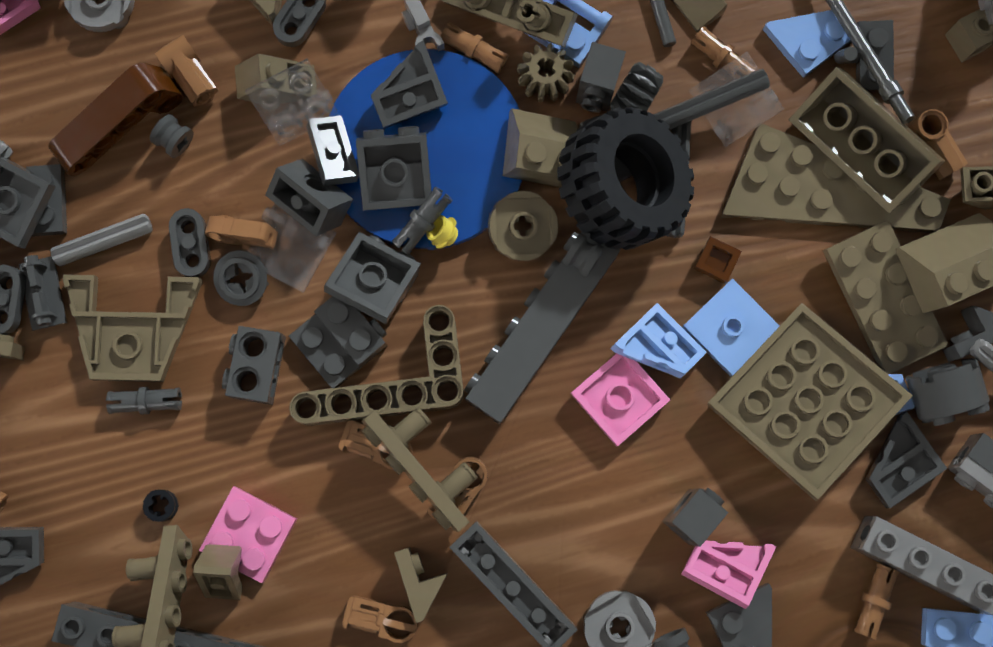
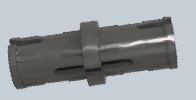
M434 187L418 210L414 209L410 213L411 219L393 238L392 242L398 248L409 238L403 246L402 251L404 253L411 254L413 248L427 231L431 232L435 228L433 223L447 206L452 203V198L445 194L435 204L443 192L440 188Z
M140 387L138 391H108L106 401L121 400V403L106 404L109 414L139 411L141 415L150 414L153 410H181L182 401H168L167 399L182 397V393L179 387L160 390Z

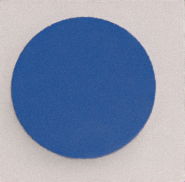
M427 49L448 104L384 129V136L397 135L398 128L418 126L419 133L426 132L431 191H433L435 186L443 190L441 197L435 204L445 194H448L453 201L441 215L446 218L453 217L457 221L455 227L458 229V237L452 245L444 247L448 248L469 241L488 229V218L495 203L508 194L519 191L523 180L502 175L509 112L512 108L520 109L503 82L483 65L457 53ZM413 50L389 55L367 66L341 91L328 117L342 115L358 172L356 139L363 137V131L383 129L371 99V94ZM360 177L357 182L336 185L353 198L347 211L348 216L367 232L394 245L392 242L393 238L399 234L411 219L410 213L414 209L418 210L421 207L411 206L363 211ZM426 233L414 247L416 249H438L432 245ZM407 238L400 247H403L404 244L409 240V238Z

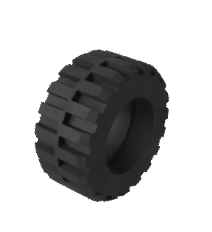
M626 107L624 109L616 108L603 114L571 134L559 157V162L562 164L557 170V180L561 181L562 187L559 188L561 199H565L568 207L565 210L569 217L574 216L578 222L576 226L584 234L590 233V239L600 245L605 243L606 247L615 250L621 248L624 250L634 249L676 230L682 224L683 219L687 217L691 207L688 201H691L694 196V187L691 186V181L694 179L693 168L689 169L688 161L690 157L687 150L683 151L679 144L682 142L676 133L672 134L668 130L670 126L661 119L655 120L656 115L645 110L640 112V109ZM615 157L627 166L634 178L637 188V202L630 198L620 185L615 171Z

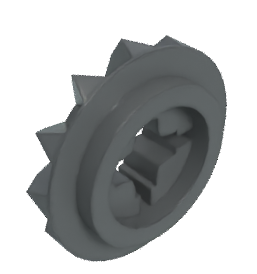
M237 250L225 254L218 261L214 269L213 280L218 294L225 301L233 305L246 306L256 302L263 297V293L269 285L267 281L268 269L261 262V257L255 256L249 251ZM239 268H241L243 273H253V276L245 281L246 287L240 282L230 283L231 279L239 275Z

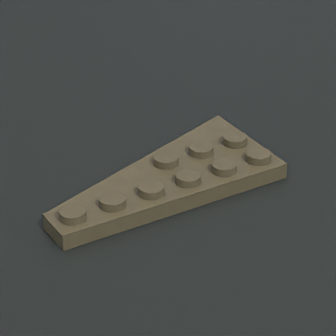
M759 122L720 218L742 217L761 221L765 219L782 220L787 223L828 226L850 225L858 226V228H871L883 221L889 220L892 229L895 231L933 233L940 230L951 199L920 187L894 211L888 213L816 145Z

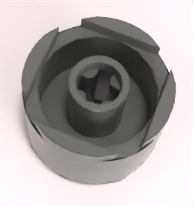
M977 358L962 359L963 366L957 368L955 364L951 365L948 362L913 373V377L907 376L905 378L909 392L913 395L911 398L917 418L922 423L933 422L934 426L943 425L955 421V414L967 411L968 415H975L990 410L988 404L990 399Z

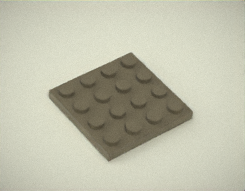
M801 303L715 394L707 406L812 499L817 501L913 395L806 305Z

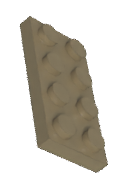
M889 220L883 221L822 250L878 367L887 374H891L948 346L933 312L922 313L895 250L901 247Z

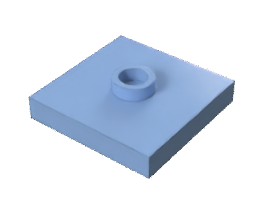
M733 278L682 326L730 377L746 363L779 327L770 315Z

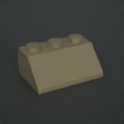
M980 213L895 249L922 313L948 307L993 286V222Z

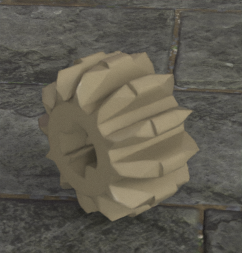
M552 43L548 44L547 51H543L536 44L534 46V54L525 51L522 57L524 63L517 65V72L521 74L518 78L519 86H527L525 91L527 97L537 92L538 102L540 103L544 101L545 95H549L550 99L555 102L558 98V92L567 94L569 91L567 83L574 81L575 75L570 71L573 68V61L564 60L566 56L564 49L554 53V45ZM543 69L544 73L546 69L552 71L551 76L549 77L548 73H546V77L541 76L540 70Z

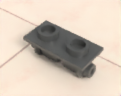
M37 255L24 257V263L19 264V269L26 278L25 299L32 331L67 323L56 265L52 256L39 259Z

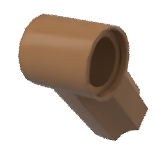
M183 34L154 53L172 79L175 78L194 107L206 104L218 92L214 82L200 65L199 61L201 60Z
M929 109L914 118L907 127L946 161L935 172L938 179L941 180L964 167L968 162L948 131L949 122L945 114L937 109ZM922 122H926L931 126L932 135L927 134L923 130Z

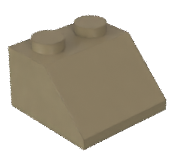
M513 108L510 109L502 176L562 187L561 181L557 180L558 167L562 166L559 162V157L562 149L565 148L567 139L578 129L576 122Z

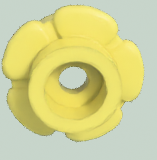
M440 215L433 223L435 228L431 232H426V236L432 242V245L442 249L456 241L458 237V229L455 227L457 221L453 217L446 218Z

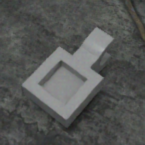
M404 0L406 10L401 13L408 30L412 31L415 29L418 35L415 46L419 42L424 41L425 44L429 42L435 44L438 51L445 49L444 42L440 35L434 32L421 1Z

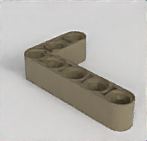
M435 305L430 307L424 315L423 325L429 377L301 392L295 395L290 402L289 411L295 421L307 426L363 420L374 411L369 406V398L377 391L384 392L387 396L386 405L382 409L375 410L380 417L410 414L417 407L423 412L457 407L463 399L464 389L456 322L453 312L444 305ZM434 316H446L450 321L448 327L443 331L433 330L430 327V321ZM448 349L453 353L454 358L449 365L440 366L435 363L434 355L438 350ZM445 383H452L458 389L457 396L451 401H443L438 397V390ZM417 387L423 393L421 401L413 406L406 404L403 400L405 391L408 388ZM343 395L349 396L352 401L350 410L344 414H337L334 409L336 399ZM306 400H313L316 404V412L310 418H302L299 413L300 405Z

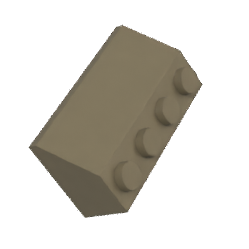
M838 67L830 73L789 118V121L888 213L894 211L918 190L946 162L910 128L902 124L899 118L849 73Z

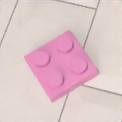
M617 353L571 392L573 398L616 447L670 401L668 396L637 361Z
M233 486L199 551L202 552L208 544L240 546L242 552L238 571L260 583H264L297 518Z

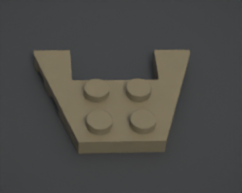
M63 275V283L69 294L71 302L69 305L80 336H78L89 379L93 381L164 382L202 286V279L200 277H168L165 313L96 311L98 294L97 276Z

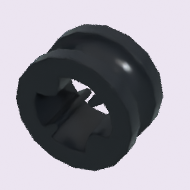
M158 489L151 491L143 501L144 514L150 520L157 522L172 519L179 507L177 497L168 490ZM158 496H161V500L167 499L169 501V505L165 507L166 513L162 516L161 512L153 511V506L157 504L156 498Z

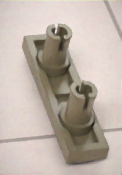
M442 0L451 6L564 48L578 16L572 11L542 0Z
M417 407L395 427L388 426L375 410L361 421L366 426L362 433L374 447L381 444L389 453L385 460L398 475L404 471L413 483L408 487L422 503L428 499L434 506L436 511L432 515L445 530L449 527L457 532L463 529L469 521L456 507L454 499L478 477L464 462L443 481L435 482L408 450V443L431 424L426 414Z
M178 525L163 527L159 554L157 556L128 559L126 575L130 581L154 580L145 624L115 626L112 632V644L114 647H175L176 627L181 623L180 603L182 593L187 588L186 568L188 560L191 559L193 553L191 540Z

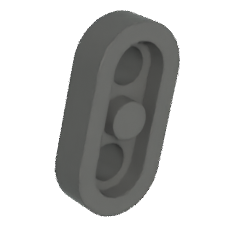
M287 0L273 22V31L277 40L287 47H296L302 44L325 11L326 0H314L315 4L312 7L304 6L308 0ZM290 27L297 28V32L295 34H286V31Z
M189 208L176 211L169 221L173 263L177 271L185 277H201L206 274L211 265L208 237L204 234L206 222L197 211ZM188 223H194V230L191 233H185L184 227ZM193 256H198L199 263L195 267H189V259Z
M0 265V334L9 335L18 328L21 321L26 289V278L23 272L9 265ZM12 278L13 285L10 289H7L6 283ZM6 312L8 315V319L3 324L1 322V316Z

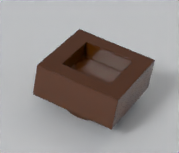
M710 236L694 270L726 284L742 251Z

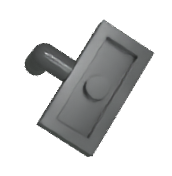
M893 20L857 22L886 71L894 80ZM847 47L835 53L834 60L838 64L856 63V81L867 91L880 89L856 48Z

